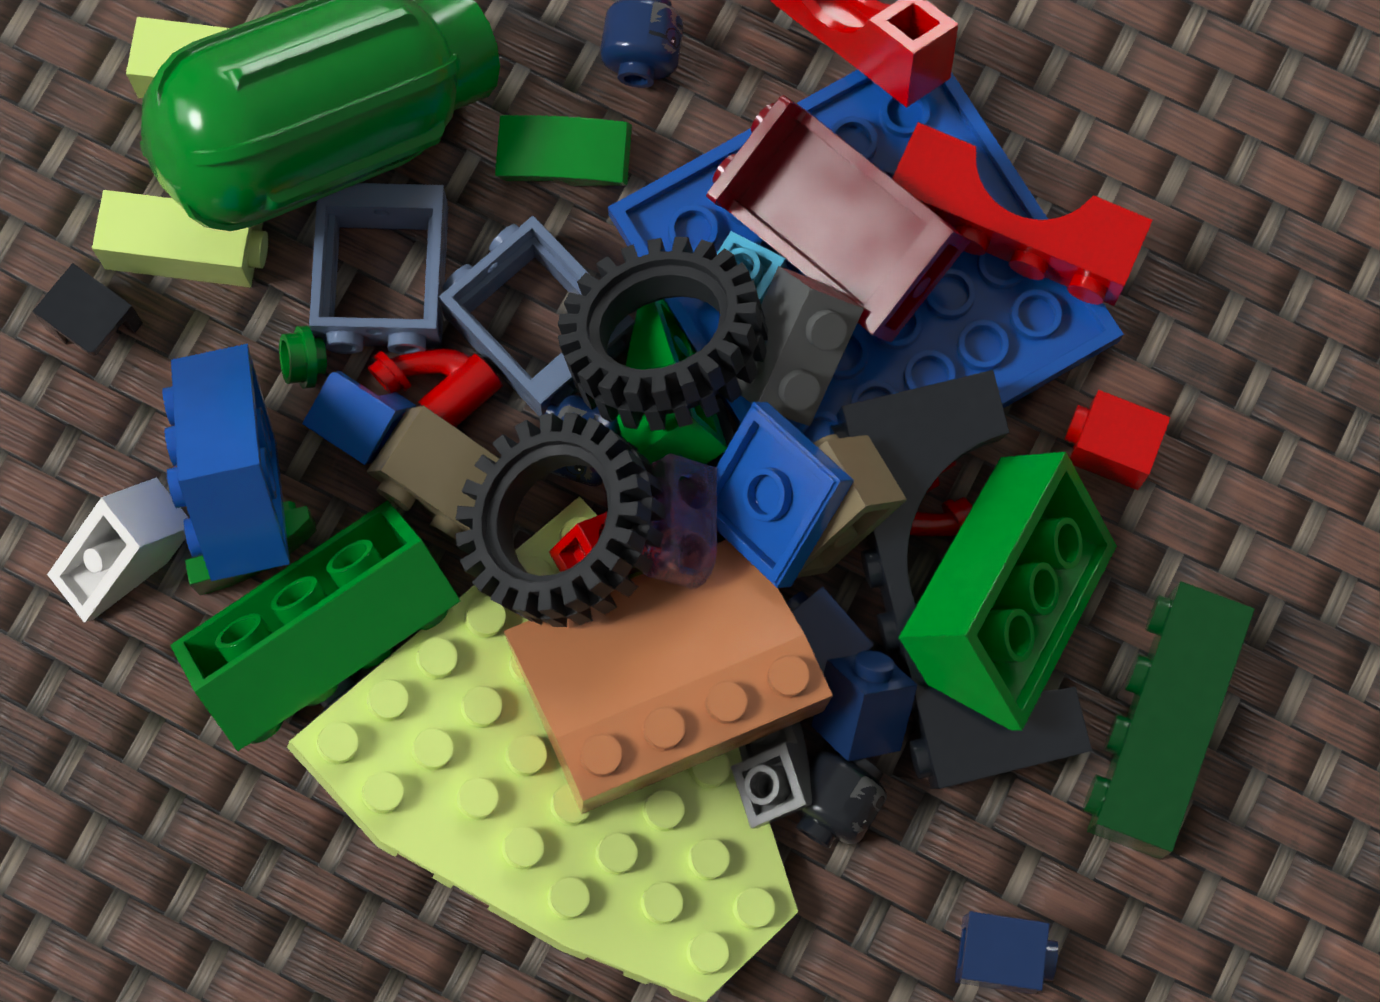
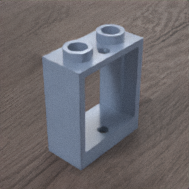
M358 183L317 200L309 327L314 337H322L327 350L335 353L353 354L361 352L363 346H388L390 352L403 355L426 351V347L442 348L443 311L439 296L444 292L442 287L445 283L449 209L444 185ZM340 228L428 230L423 319L335 317Z
M532 215L520 227L512 224L502 230L489 246L491 252L475 266L472 267L470 264H466L457 269L442 287L444 292L439 296L444 317L540 417V415L546 413L550 404L559 406L566 397L578 392L563 353L559 354L532 378L471 314L473 310L533 258H536L568 292L582 295L577 281L588 272ZM627 315L616 326L610 336L607 354L612 359H615L630 346L635 324L630 315Z

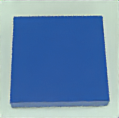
M753 402L693 508L777 588L791 587L853 484L854 479L768 402Z

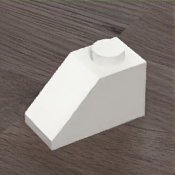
M157 477L101 497L47 575L83 622L91 621L168 563L186 538L184 519L188 518V516L181 508H175L171 495Z

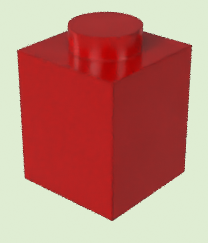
M1098 390L1089 408L1077 405L1064 437V440L1075 444L1070 460L1076 467L1139 490L1150 474L1171 417Z

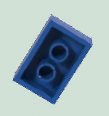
M248 344L172 359V386L163 388L162 394L167 418L171 427L164 429L167 450L172 465L177 467L167 469V480L175 508L186 506L190 518L184 519V530L191 556L193 558L203 556L211 581L290 564L277 441Z

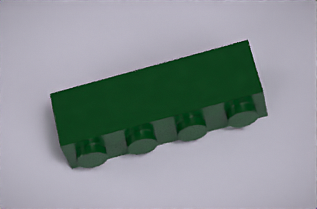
M1182 581L1171 591L1168 598L1162 595L1157 596L1145 631L1155 634L1148 656L1140 654L1136 656L1125 685L1126 691L1134 693L1126 717L1116 714L1105 741L1104 750L1113 753L1106 777L1096 774L1085 798L1083 811L1092 814L1086 832L1160 860L1172 853L1255 608Z

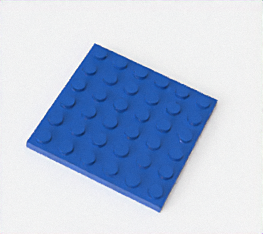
M858 69L797 103L891 178L918 122L975 145L978 174L988 194L1000 206L1016 215L1030 219H1048L952 72L949 80L907 108ZM751 128L608 207L610 219L626 245L634 244L638 257L649 254L647 240L661 238L665 251H672L675 237H688L693 252L701 240L714 243L717 253L731 231L782 256L730 212L715 205L706 197L707 192L713 186L712 180L716 169L728 156L738 153L752 134ZM963 251L891 343L872 335L857 323L811 425L807 426L790 419L787 420L814 443L830 435L829 427L838 424L836 415L844 405L990 370L994 371L1004 409L1117 344L1124 334L1104 303L1095 305L1083 302L1072 296L1068 292L1067 286L1045 277L1042 280L1026 278L1013 271L1009 266V262L991 254L973 255ZM786 259L787 269L806 276ZM676 297L663 299L674 315L677 326L686 335L695 352L700 351L710 342L718 328L719 311L709 303L696 298ZM719 393L720 398H722L723 403L739 427L752 404L742 395L731 403Z

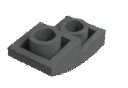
M800 722L738 747L742 761L731 766L751 828L757 829L812 805L810 768Z

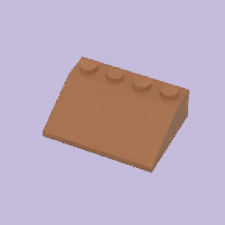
M727 540L680 559L679 570L684 584L678 583L673 577H669L672 581L664 579L662 574H659V577L657 572L653 576L649 575V573H643L631 578L638 586L633 594L628 598L617 590L612 591L610 594L617 608L605 615L590 607L593 619L591 622L579 625L567 619V627H553L544 621L542 625L526 621L504 630V635L581 814L819 714L825 710L833 696L804 632L778 588ZM677 560L674 561V562H675V571H676V567H677ZM668 563V565H669L670 568H671V572H672V565H671V563Z

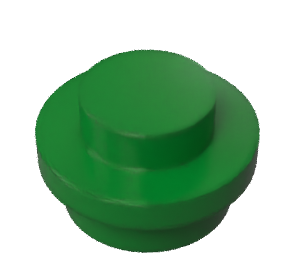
M308 325L297 326L294 333L281 335L279 355L284 381L286 384L299 383L303 389L314 388L317 382V375L325 374L327 369L326 348L322 337H313V333Z

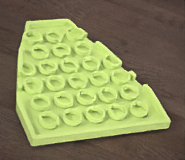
M579 496L515 550L519 562L530 574L542 576L560 573L549 551L577 523L598 515ZM635 572L628 575L627 577L631 579L643 574L644 572ZM475 585L459 597L461 601L448 610L446 617L439 624L426 631L420 630L289 741L287 748L378 848L394 857L399 854L433 873V879L449 888H452L453 885L489 905L488 910L562 952L582 960L588 957L624 971L623 976L643 984L654 983L667 988L671 995L689 1002H706L798 913L770 823L757 829L750 827L731 766L742 761L739 748L581 814L504 635V630L529 620L490 600L491 597L480 592Z

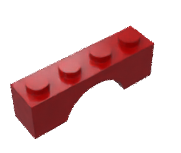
M769 0L906 108L951 78L959 24L927 0H898L893 4H885L877 0Z
M919 122L892 179L971 241L964 249L965 252L973 255L988 253L1009 262L1010 268L1016 273L1034 280H1042L1045 277L1065 285L1072 296L1089 304L1098 305L1105 302L1115 306L1153 221L1150 218L1095 195L1080 208L1062 217L1038 220L1016 215L1000 206L984 188L978 174L975 145Z

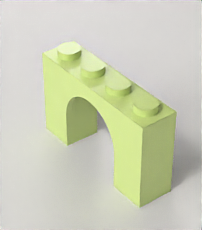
M137 17L126 75L137 97H144L158 69L173 52L193 41L229 28ZM103 190L92 250L104 269L251 288L254 269L263 268L266 262L268 234L267 231H261L263 222L253 227L235 231L206 228L188 217L186 211L173 198Z

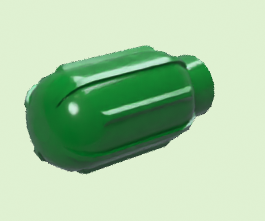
M307 0L193 41L173 52L158 69L142 99V141L139 144L143 156L147 158L151 170L161 187L186 211L188 217L206 228L235 231L253 227L402 166L427 148L440 143L444 129L453 117L454 110L489 97L496 88L500 72L498 45L489 21L474 0Z

